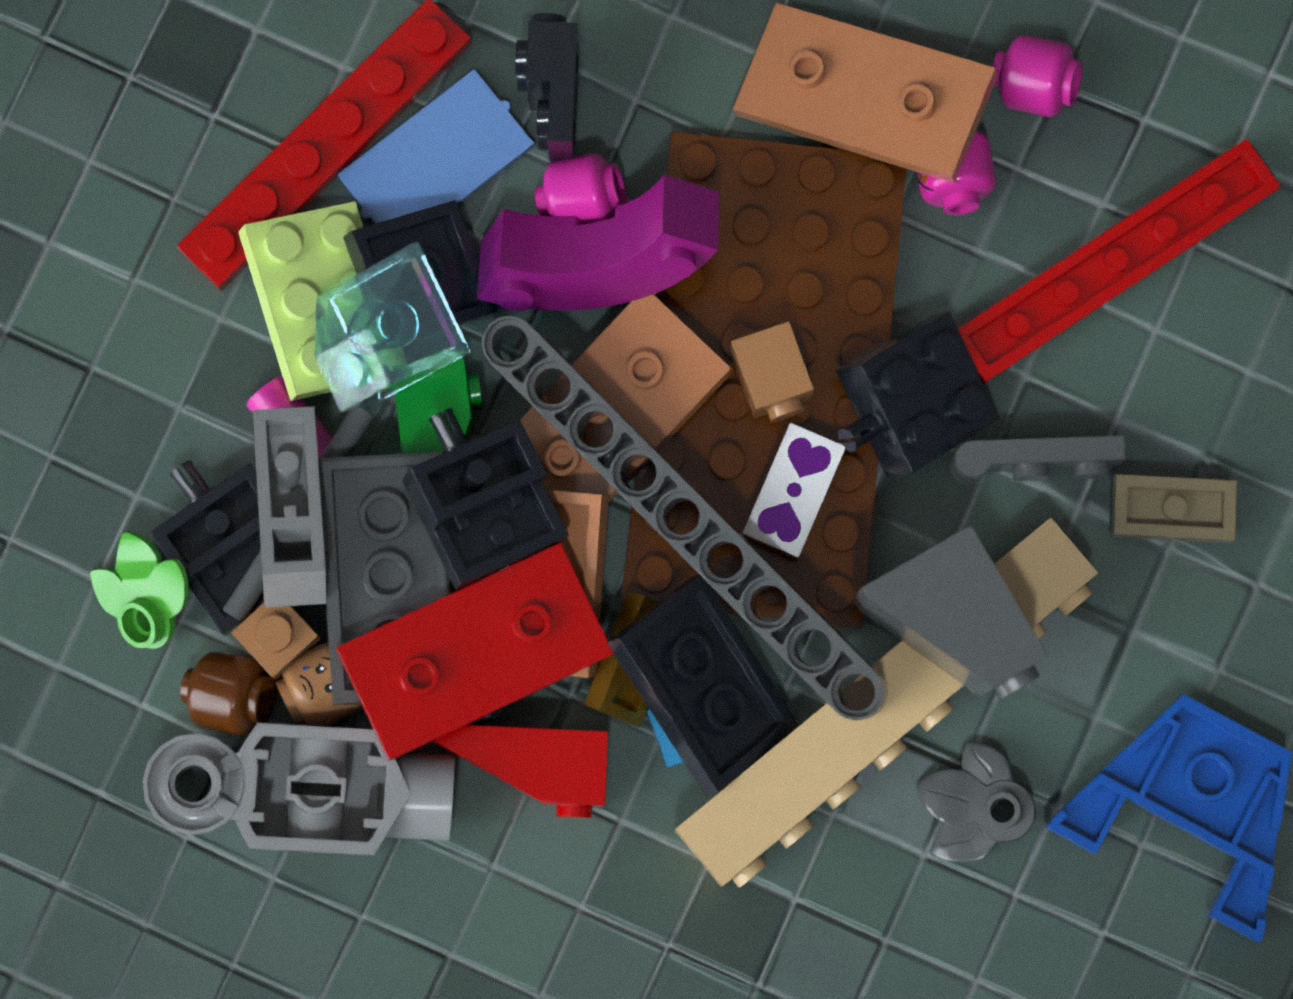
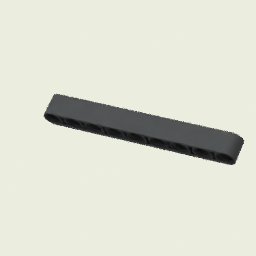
M510 315L498 317L488 325L483 333L482 348L483 354L489 363L838 714L846 719L862 720L871 718L881 711L886 703L888 690L886 681L880 672L538 329L520 317ZM512 331H523L528 341L526 352L516 361H505L500 351L502 340ZM565 373L569 378L571 386L568 396L558 404H547L542 393L544 382L552 374ZM595 416H608L613 424L611 439L601 447H590L585 440V426ZM650 458L656 467L655 481L647 489L635 491L627 481L628 468L637 459ZM692 501L699 509V523L690 533L677 534L670 526V512L679 502ZM724 544H735L743 555L742 568L733 577L721 578L713 569V554L717 548ZM768 587H777L782 590L787 600L785 613L781 618L773 622L762 620L755 609L756 597L762 590ZM813 630H819L824 633L830 640L831 645L829 657L818 666H810L803 662L798 651L799 641L803 635ZM855 674H862L868 677L875 688L874 700L864 710L850 708L842 698L841 691L844 682Z

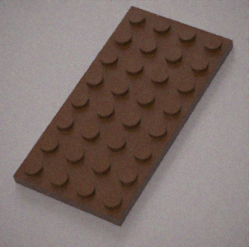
M671 132L667 176L719 192L718 251L691 276L654 295L728 364L734 372L668 440L659 452L742 534L790 423L842 445V442L849 438L839 439V430L858 420L835 370L878 343L890 341L907 169L842 149ZM789 321L814 389L811 399L802 402L805 409L803 412L790 418L770 422L767 414L754 419L730 354L731 341ZM869 441L854 452H850L845 448L798 560L746 538L834 627L862 628L863 613L859 611L853 599L859 590L866 585L878 468V458ZM651 459L635 475L633 490H645L655 481L657 472L655 464ZM688 500L676 504L669 516L670 526L674 532L682 535L693 531L699 523V509L694 502ZM631 506L621 604L624 603L628 591L644 595L659 602L688 578L699 575V573ZM724 544L717 548L713 554V569L721 578L733 577L742 568L743 555L735 544ZM710 585L728 615L741 617ZM765 588L756 597L755 609L761 619L778 620L785 613L787 600L779 588Z

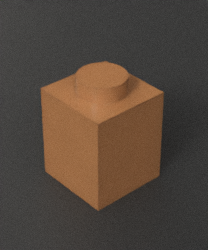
M789 321L731 341L730 354L754 419L768 414L770 422H777L795 416L805 410L802 402L811 399L814 389Z
M264 603L231 633L276 681L283 679V670L301 654L324 642L291 606L264 608Z

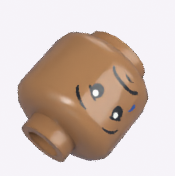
M329 641L323 642L301 654L283 670V679L275 682L295 725L305 722L307 726L329 727L358 713L362 709L361 704L332 705Z

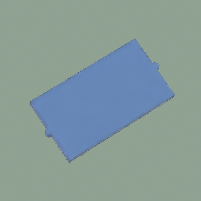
M473 69L339 172L337 177L362 207V218L366 221L372 220L376 224L456 200L457 205L461 204L531 150L535 144L509 113L511 110L510 103L506 100L500 101L476 70Z

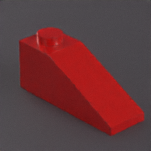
M465 725L432 741L540 803L555 805L556 817L592 819L593 807L605 808L609 733L606 731Z

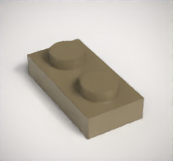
M1116 474L1113 477L1111 537L1232 543L1235 541L1237 481Z

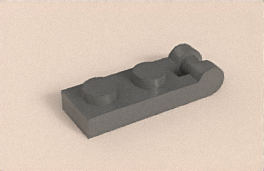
M1124 435L969 441L959 447L950 461L949 468L953 478L957 482L966 485L976 483L986 472H1013V480L1015 481L1046 480L1050 478L1049 470L1073 469V478L1075 479L1105 478L1110 476L1109 468H1117L1125 460Z

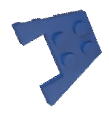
M1182 694L1048 821L1045 828L1086 851L1097 854L1126 799L1235 859L1207 916L1254 942H1261L1266 928L1265 912L1268 892L1272 888L1275 869L1273 866L1277 833L1281 829L1292 752L1191 697Z

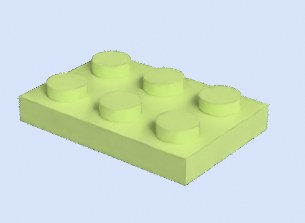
M355 201L245 224L238 232L290 401L392 378V367L406 365L400 345L384 350L343 236L350 231L363 228Z

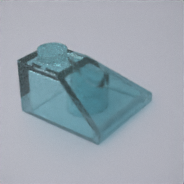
M418 242L408 245L316 297L314 357L341 412L373 406L471 353Z

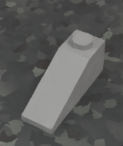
M296 407L253 410L264 608L326 604V568L315 408Z

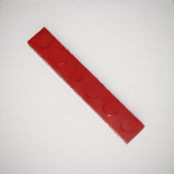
M426 0L176 245L178 250L222 291L248 265L238 233L243 225L301 213L337 178L339 172L349 166L472 45L471 38L432 0Z
M1246 138L958 328L984 385L1276 193L1281 186Z

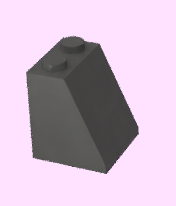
M971 525L863 586L853 599L859 611L980 697L995 689L999 698L1002 699L1040 676L1034 665L1048 657L1044 647Z

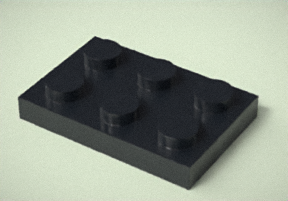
M700 574L688 578L607 642L705 796L722 791L799 725L709 583Z

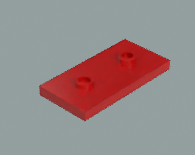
M561 543L359 636L335 649L388 762L614 654L607 644L608 640Z

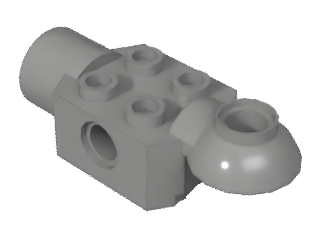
M257 723L238 753H234L232 749L215 737L199 733L174 737L160 745L149 759L142 783L145 802L154 818L172 831L187 835L209 833L229 820H235L250 849L374 856L385 838L450 840L455 755L408 752L388 762L374 730ZM189 768H202L211 777L212 785L210 792L204 799L197 802L184 800L178 792L177 784L179 777Z

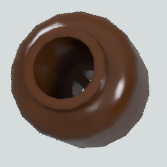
M216 651L205 654L197 662L195 668H189L185 672L181 682L180 697L182 702L187 704L190 719L199 728L240 736L251 733L257 723H265L269 719L275 704L276 685L274 679L268 676L267 671L255 658Z

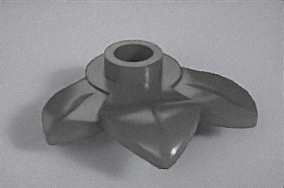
M979 743L966 744L961 760L962 770L947 769L936 771L924 778L916 787L925 808L936 819L944 822L932 849L933 854L943 860L952 862L981 860L989 854L998 841L1012 842L1024 837L1031 830L1035 822L1036 805L1034 799L1026 788L1013 782L1008 760L995 748ZM1001 800H1010L1014 805V815L1007 822H999L994 816V808Z

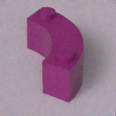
M664 175L651 189L638 198L615 207V217L583 225L576 216H539L503 209L481 241L477 299L499 304L502 308L509 311H524L527 309L571 311L615 306L656 294L691 276L718 251L719 192Z

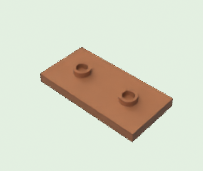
M776 3L733 110L738 117L955 184L995 85L998 73L996 68Z
M654 294L638 300H632L573 363L658 451L734 372L728 364ZM565 373L543 395L547 404H558L568 396L571 386L569 378ZM533 406L520 419L547 473V476L542 481L546 489L609 494V503L618 494L596 469ZM595 416L585 426V440L590 447H601L608 443L612 437L613 424L608 416ZM640 458L631 463L627 471L628 483L650 461V458Z

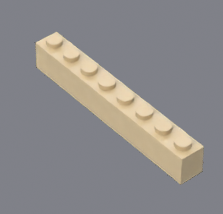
M1051 517L994 564L1038 639L1047 632L1039 622L1056 608L1064 616L1073 611L1093 594L1086 583L1098 574L1095 568ZM901 641L873 664L886 681L888 690L886 703L879 713L871 718L851 720L838 714L826 703L679 825L675 832L721 887L731 879L738 888L742 887L767 866L760 856L778 840L787 849L814 826L807 817L824 801L834 810L861 787L854 779V776L871 762L881 771L908 748L900 738L919 723L927 732L953 711L954 708L947 699L964 685ZM861 674L841 691L842 698L850 708L864 710L874 700V685L868 677Z

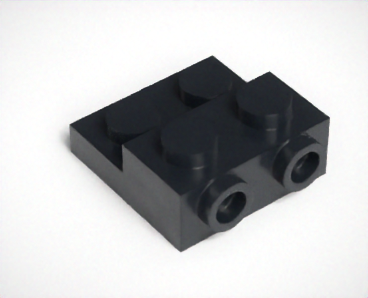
M538 13L530 16L528 40L516 41L515 76H517V91L527 92L529 110L537 111L538 150L549 151L551 163L575 157L579 72L578 24L566 22V17L559 14Z

